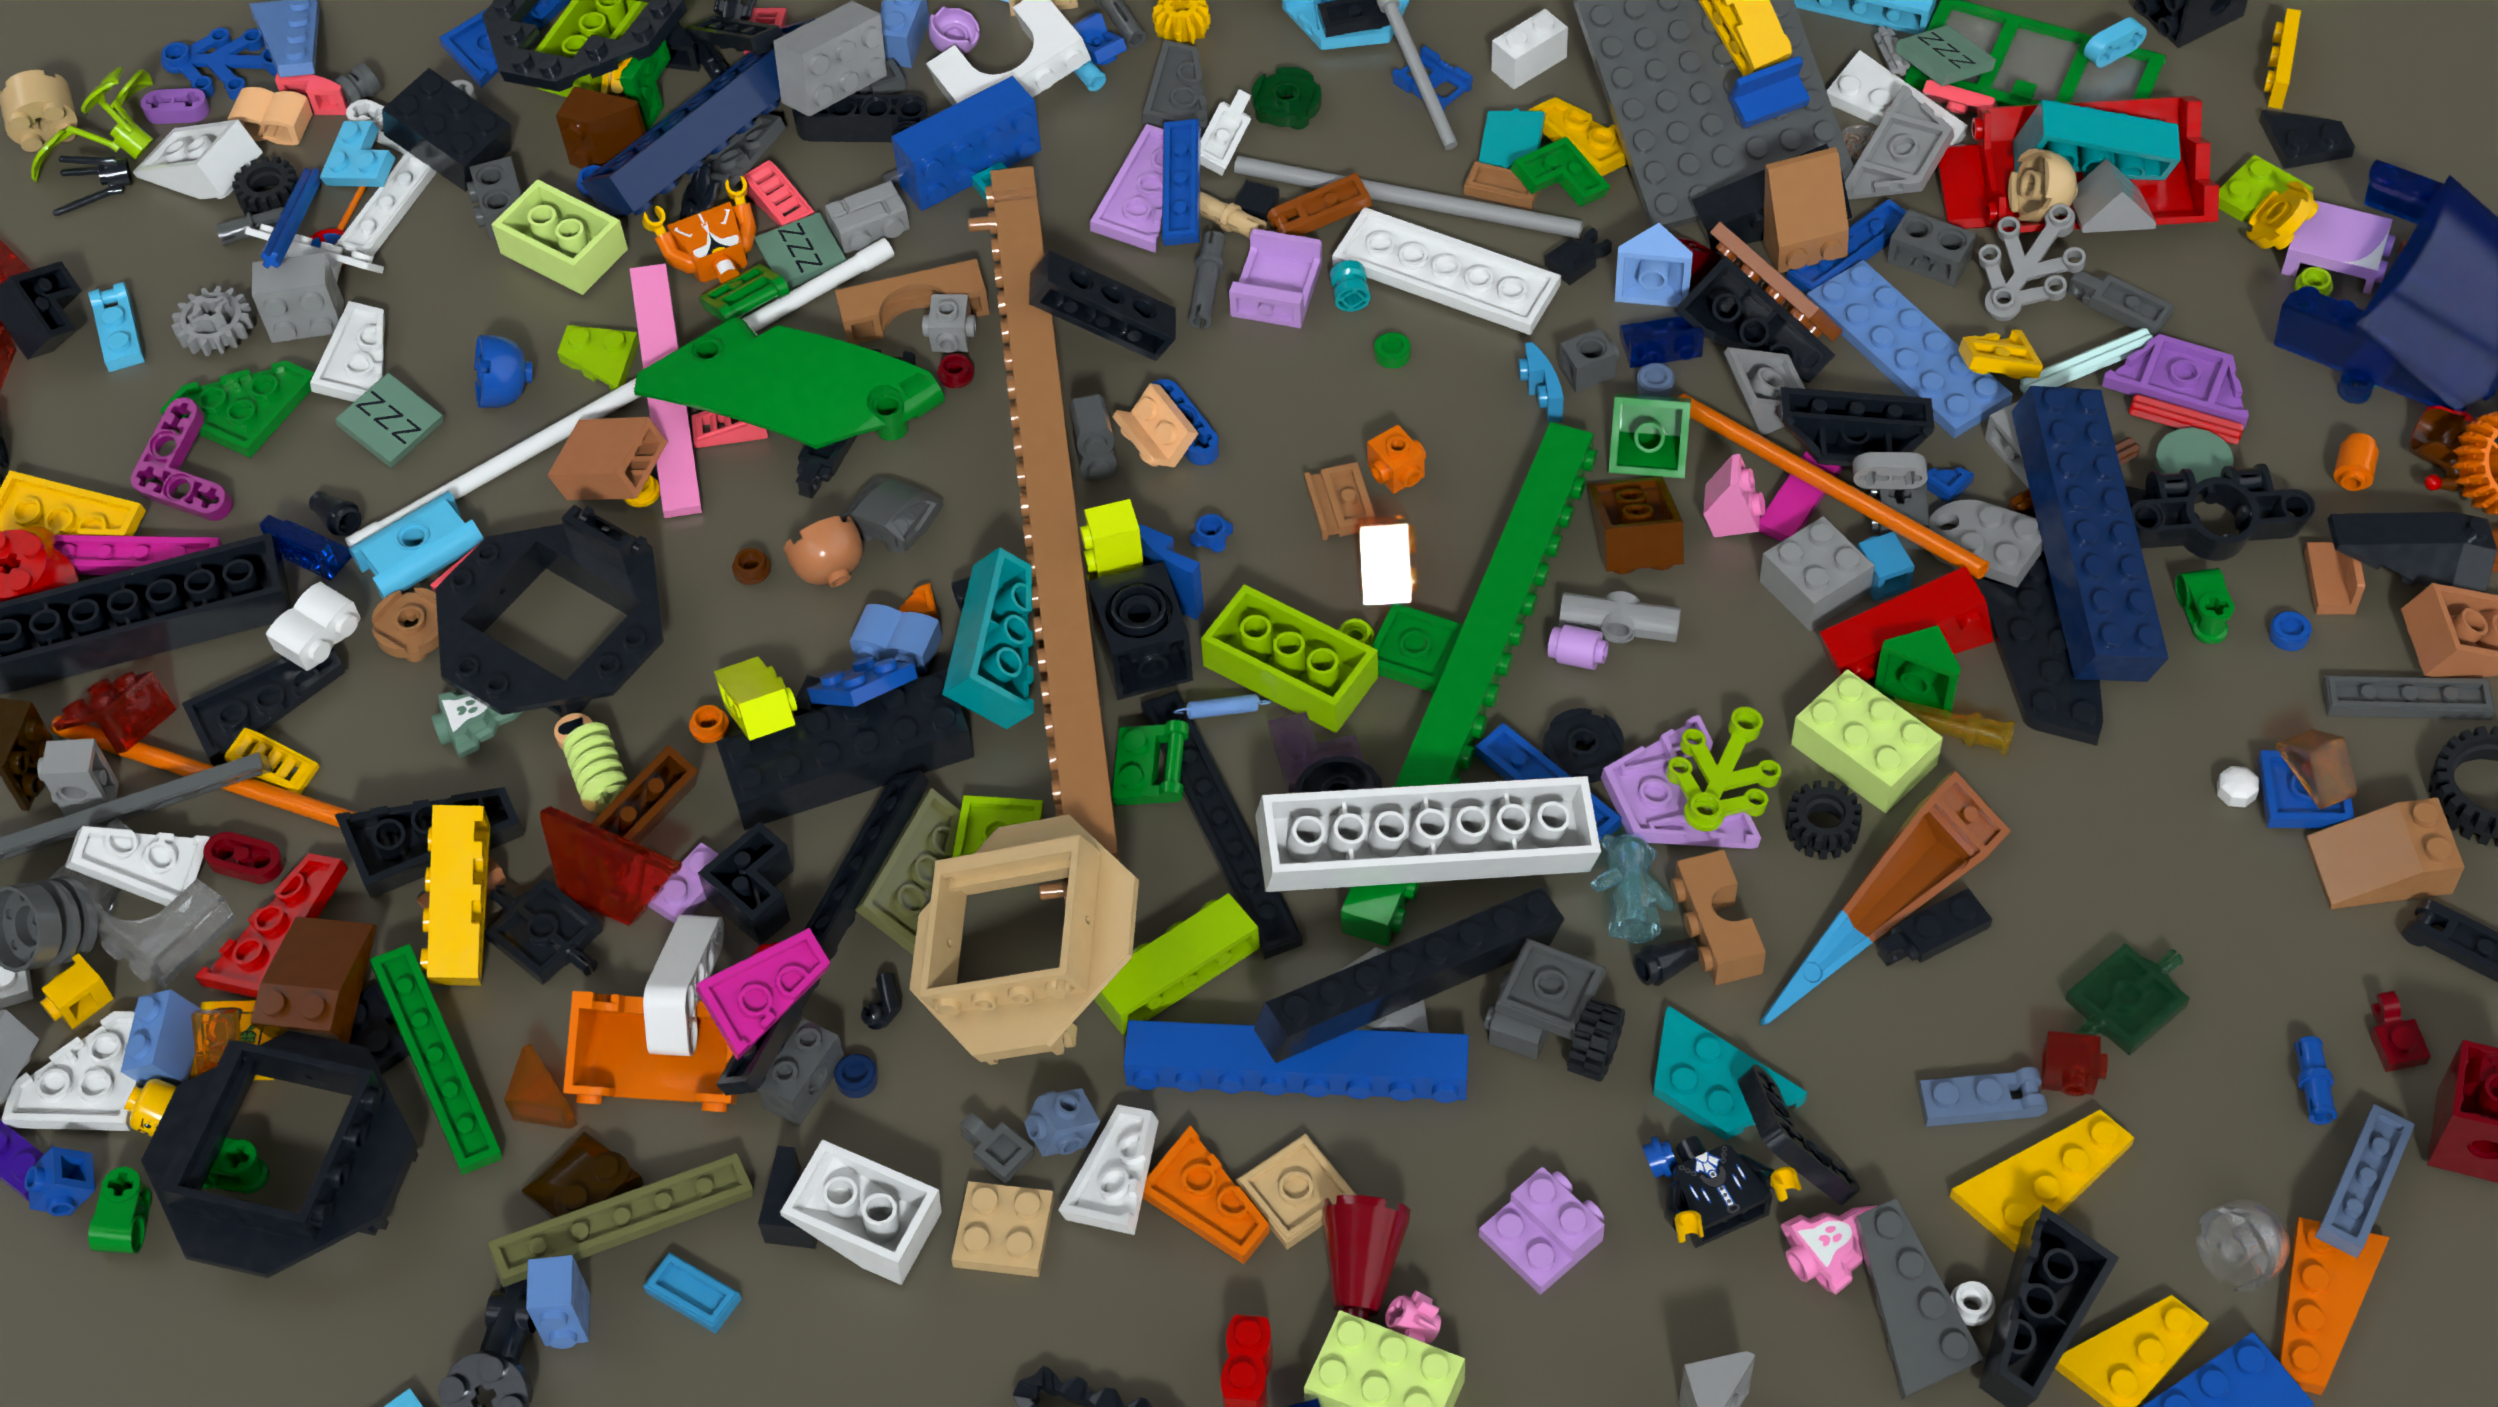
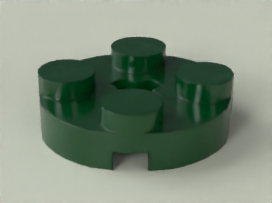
M1277 68L1276 74L1270 75L1267 78L1266 73L1260 76L1252 88V105L1255 110V117L1261 123L1300 130L1309 125V120L1315 117L1321 108L1322 93L1320 84L1314 82V76L1311 73L1300 68ZM1286 94L1292 95L1291 99H1281L1285 98Z

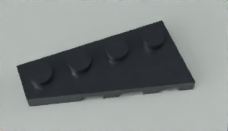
M332 647L328 658L324 662L319 663L308 671L286 657H282L187 700L182 705L211 764L216 766L225 759L226 752L244 728L262 733L346 671L334 647Z

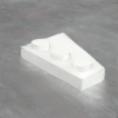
M348 301L311 379V392L355 402L383 377L384 309Z
M82 826L77 831L65 867L182 912L188 905L204 856V846L210 836L196 835L193 838L176 837L174 833L159 832L157 835L134 833L132 830Z
M1123 1105L1116 1106L1058 1210L1065 1220L1135 1235L1159 1122L1152 1111Z

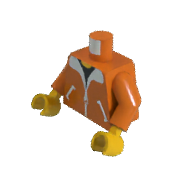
M740 176L743 188L738 192L730 189L728 179L725 183L726 192L731 199H734L736 206L732 207L731 202H727L667 225V232L663 226L665 212L661 207L655 206L654 209L660 219L659 222L650 221L646 212H644L642 218L643 226L647 230L655 232L657 237L654 239L671 267L686 274H693L699 282L703 283L718 278L720 283L723 284L740 275L738 270L745 268L747 265L745 254L752 250L757 232L751 205L746 203L745 200L748 188L744 177Z

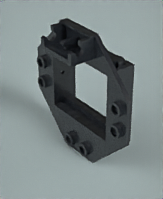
M573 505L561 517L563 524L487 536L435 588L442 680L501 715L546 707L557 715L564 717L568 714L580 713L592 699L613 696L664 642L655 555L652 546L647 543L646 538L641 535L636 538L595 515L594 509L589 506L582 511L576 505ZM545 569L550 570L628 615L566 681L484 634L495 620Z
M288 1031L261 1045L230 1039L216 1067L178 1085L141 1162L187 1260L269 1278L357 1232L376 1235L378 1229L386 1230L389 1224L387 1218L412 1161L416 1162L419 1154L417 1152L418 1145L368 1047ZM255 1075L352 1096L300 1213L201 1191Z

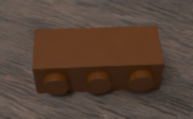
M668 744L585 829L583 844L614 870L696 786L699 770Z

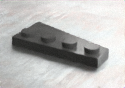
M1892 1199L1858 1215L1854 1222L1868 1275L1873 1280L1877 1296L1875 1301L1878 1313L1883 1318L1889 1341L1887 1347L1891 1362H1894L1899 1379L1897 1385L1901 1400L1981 1363L1984 1358L1898 1199Z

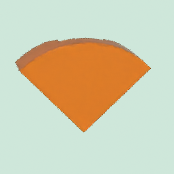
M930 583L915 588L912 591L913 594L899 608L901 612L922 613L938 620Z

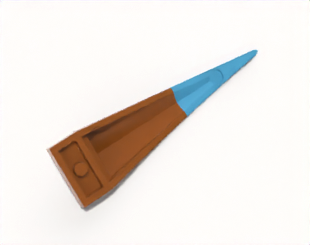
M1956 770L1949 773L1923 801L1918 803L1760 1020V1025H1766L1773 1021L1887 931L1987 858L2011 832Z

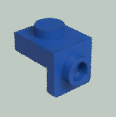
M1095 12L1072 24L1082 37L1091 61L1098 65H1105L1115 61L1118 54L1127 50L1123 37L1107 30L1101 13Z

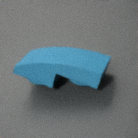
M1533 342L1525 343V358L1518 359L1520 381L1527 382L1528 395H1537L1539 408L1546 409L1547 422H1562L1564 397L1558 376L1543 352Z

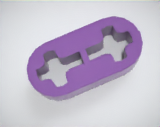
M196 88L154 90L144 95L141 100V107L145 117L153 124L198 122L204 119L210 112V106L204 92Z

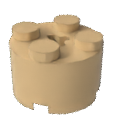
M44 70L20 72L10 77L5 82L6 87L2 92L0 90V107L7 135L14 142L20 144L21 148L27 152L38 151L59 130L65 129L68 126L77 127V116L69 84L58 74L52 77L45 75ZM76 134L69 136L62 142H68L73 140Z

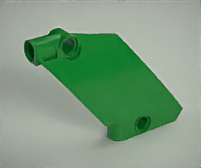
M733 318L638 372L634 388V394L637 396L667 401L736 419L791 438L815 449L872 431H876L877 435L883 440H898L907 433L909 429L908 420L911 418L918 419L945 402L940 386L932 374L925 368L922 369L889 355L852 343L779 325L758 336L741 318Z

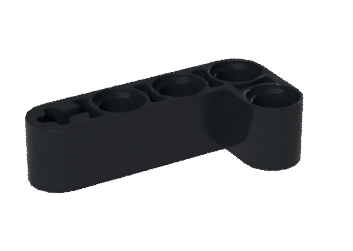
M849 95L810 117L792 108L797 135L802 140L810 142L892 143L891 136L929 118L925 100L914 95Z

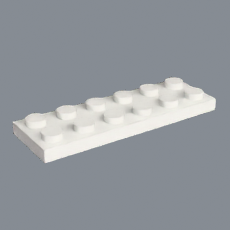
M1366 207L1362 209L1332 255L1333 266L1342 261H1358L1365 267L1367 278L1531 335L1561 285V275Z

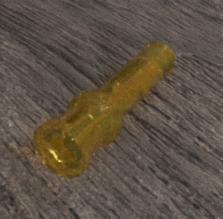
M1896 697L1893 700L1894 703L1938 734L1963 739V744L1970 748L1979 745L1999 750L2003 756H2007L2009 753L2016 721L2009 720L2007 723L1984 718L1980 712L1970 713L1967 716L1901 700Z

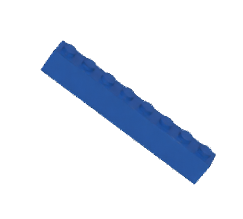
M1128 1020L1124 1056L1126 1085L1135 1086L1142 1090L1170 1087L1186 1092H1194L1199 1089H1216L1229 1094L1241 1091H1262L1265 1094L1274 1096L1284 1093H1305L1311 1097H1324L1331 1094L1348 1095L1354 1099H1366L1370 1096L1391 1097L1397 1101L1423 1098L1434 1099L1441 1103L1467 1100L1469 1034L1352 1030L1275 1063L1254 1031L1255 1025Z

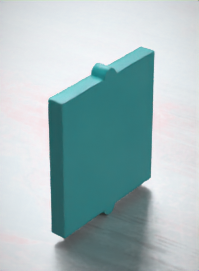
M1514 108L1513 111H1488L1478 162L1510 169L1515 159L1539 149L1546 116L1545 112L1520 111L1518 108Z

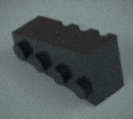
M505 787L451 795V798L429 801V799L413 801V804L397 807L370 808V811L350 814V812L335 814L360 877L371 899L425 877L426 868L431 866V851H428V829L432 827V805L484 806L490 823L489 850L524 836L521 824Z

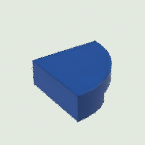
M1956 467L1955 470L1929 469L1927 470V490L1946 503H1950L1973 482L1974 473L1960 467Z

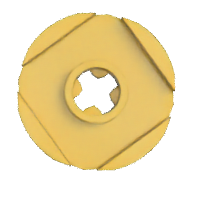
M2292 181L2285 184L2289 189L2281 194L2276 190L2273 191L2252 213L2248 223L2253 228L2251 232L2246 231V235L2259 248L2268 249L2273 246L2278 250L2286 248L2293 241L2294 232L2304 221L2312 218L2318 211L2319 204L2314 201V194L2301 182Z

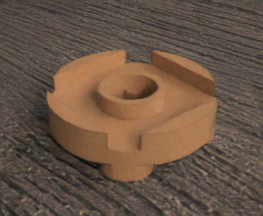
M413 588L415 592L402 595L401 590L385 597L374 609L372 614V631L378 646L385 653L397 658H406L409 662H419L425 659L428 653L439 647L436 592L426 588ZM417 618L419 619L415 626L405 627L404 622L407 620L413 622Z

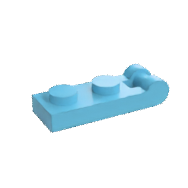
M125 282L113 284L112 289L102 292L100 289L88 291L103 358L108 371L112 372L145 362L133 307ZM118 302V305L106 308V305Z

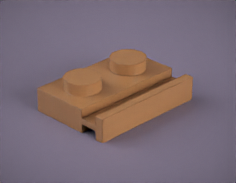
M1358 462L1321 469L1319 474L1310 475V472L1304 473V483L1322 540H1327L1328 536L1339 534V537L1377 529L1376 517Z

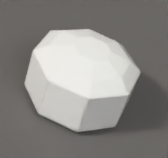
M2230 766L2220 773L2217 781V796L2228 806L2245 808L2256 800L2259 791V777L2247 767Z

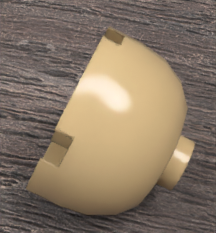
M2035 148L2028 149L2021 154L2017 161L2023 163L2018 172H2011L2008 186L2009 207L2012 212H2018L2020 217H2017V219L2026 222H2045L2046 212L2050 211L2054 205L2065 204L2070 207L2078 192L2076 175L2071 163L2060 154L2050 150ZM2056 214L2054 217L2057 219V218H2059L2061 215H2060V214Z

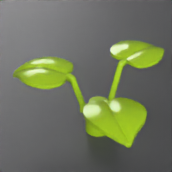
M119 66L110 72L100 85L87 96L81 106V111L87 114L98 103L117 122V125L110 132L114 140H108L74 126L61 129L36 154L31 167L32 179L37 183L39 170L46 158L63 140L73 134L106 145L115 152L122 148L137 160L154 139L130 118L124 110L123 104L139 90L153 86L150 74L144 69L138 70L125 83L109 106L105 101L104 95L115 84H119L118 80L121 78L124 69Z

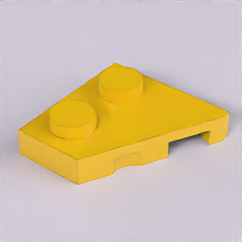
M2018 329L2012 330L2009 338L2000 339V335L1996 332L1988 333L1984 336L1963 337L1958 349L1968 369L1979 374L1994 372L2005 374L2014 379H2022L2023 377L2038 379L2043 368V364L2022 330Z

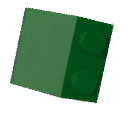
M1615 393L1608 473L1685 478L1691 399Z

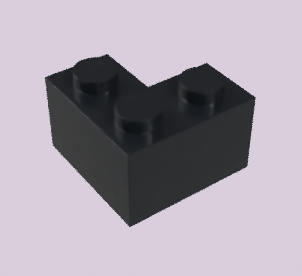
M62 261L10 276L0 285V320L27 360L55 351L76 330L63 309L82 290Z
M760 821L698 872L706 899L758 945L767 941L791 920L784 895L775 887L794 871L787 844Z

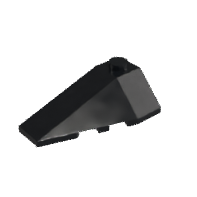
M1726 256L1674 309V312L1701 336L1723 346L1789 354L1800 379L1807 383H1810L1835 357L1831 350Z
M2458 512L2331 514L2327 518L2335 550L2374 569H2379L2382 566L2401 574L2400 581L2413 586L2418 582L2426 587L2436 583L2486 593L2497 553L2490 524L2486 518Z

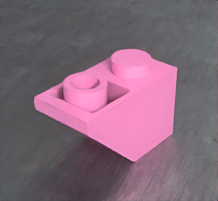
M1740 454L1732 455L1705 485L1703 515L1714 538L1759 532L1760 516L1765 514L1764 496L1762 492L1757 493L1753 471L1751 468L1746 469Z

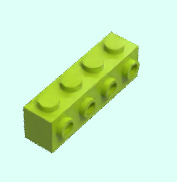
M1230 893L1218 900H1211L1204 904L1198 913L1184 922L1179 921L1171 925L1165 934L1151 943L1139 945L1133 951L1132 958L1097 995L1095 1002L1119 1032L1125 1036L1127 1034L1128 1020H1150L1260 949L1258 926Z

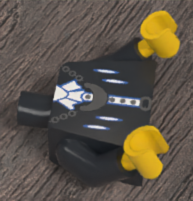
M1691 1136L1676 1146V1152L1683 1163L1674 1168L1672 1183L1666 1188L1664 1217L1676 1231L1679 1243L1685 1242V1235L1689 1234L1695 1248H1698L1769 1216L1773 1196L1771 1192L1776 1194L1779 1201H1785L1788 1198L1786 1189L1794 1188L1800 1191L1802 1188L1797 1172L1792 1167L1772 1169L1744 1154H1738L1730 1145L1725 1144L1707 1152L1697 1136Z

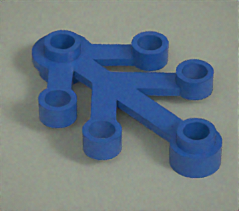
M216 28L208 36L190 46L182 42H173L165 46L161 53L163 69L169 73H182L191 83L192 88L202 90L206 98L211 97L215 93V87L211 78L202 76L195 67H208L224 84L228 97L232 100H236L241 89L247 86L244 79L236 77L229 68L265 69L272 76L276 77L277 70L267 48L262 51L261 55H236L245 49L254 52L264 47L263 36L259 33L258 29H249L241 37L232 41L230 33L226 28ZM212 47L216 49V51L210 54H202Z

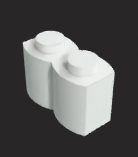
M318 582L300 596L293 608L281 614L273 622L266 636L274 651L308 671L328 658L334 644L350 636L356 630L361 617L353 601L324 583Z

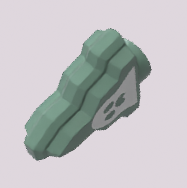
M455 690L438 695L441 712L432 715L431 718L441 745L444 746L452 743L457 755L462 758L478 751L480 743L494 737L500 725L515 720L524 711L501 715L469 695Z

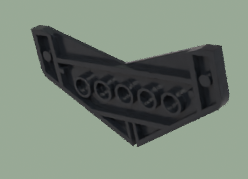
M2126 486L2131 507L2137 501L2147 499L2146 490ZM2137 521L2141 526L2146 527L2143 523ZM2045 552L2041 553L2018 587L1987 577L1977 579L1976 584L1987 602L1993 639L2024 723L2031 729L2097 746L2104 721L2100 680L2074 679Z

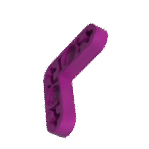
M181 397L172 401L166 408L132 472L131 484L147 499L207 520H221L232 509L233 500L230 494L217 483L179 471L205 420L204 412L193 400ZM189 412L191 413L189 418L179 419L182 414L188 415ZM171 440L176 441V447L172 453L166 456L160 455V449L164 443ZM156 476L163 483V486L161 487L153 482L145 484L147 478L153 479ZM184 483L190 484V489L186 496L180 499L174 498V491L179 485ZM202 494L207 499L216 500L218 498L219 501L217 504L211 503L208 506L200 497Z

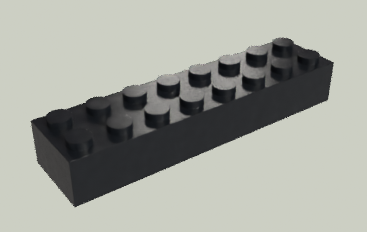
M267 533L0 602V695L273 624L281 614L291 609L292 605L284 561L272 534Z

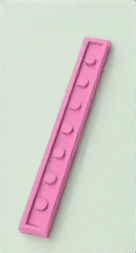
M666 263L629 268L643 369L678 350ZM647 397L650 419L667 441L664 450L656 462L664 518L702 513L687 406Z

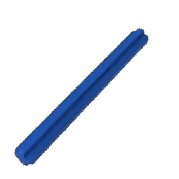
M314 167L312 170L308 168L303 169L260 255L264 260L262 265L265 268L269 269L270 266L280 267L322 181L318 176L320 171Z

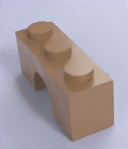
M1724 849L1677 861L1675 878L1670 879L1673 898L1676 903L1682 902L1686 912L1684 913L1686 931L1689 937L1695 936L1698 942V960L1703 972L1709 971L1715 986L1763 974L1766 955L1752 918L1728 921L1715 913L1719 909L1735 905L1738 886Z

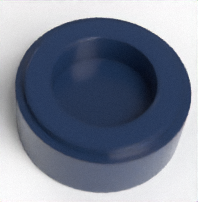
M862 1054L848 1055L841 1059L835 1067L834 1078L837 1088L846 1097L861 1098L867 1096L875 1089L878 1083L876 1066L868 1056Z

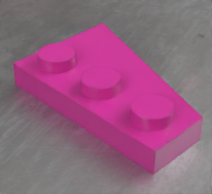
M808 928L696 983V992L738 1061L829 969L830 961L812 931Z

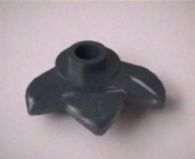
M704 164L699 167L692 176L691 184L687 185L682 197L680 220L711 209L721 183L716 181L710 183V164Z

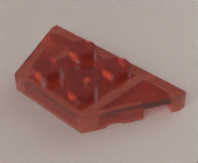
M552 806L540 811V820L558 888L576 903L627 926L639 920L648 909V904L659 896L664 890L663 886L682 867L681 862Z

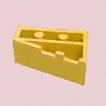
M1698 0L1742 76L1789 60L1792 54V46L1789 38L1782 30L1770 0Z

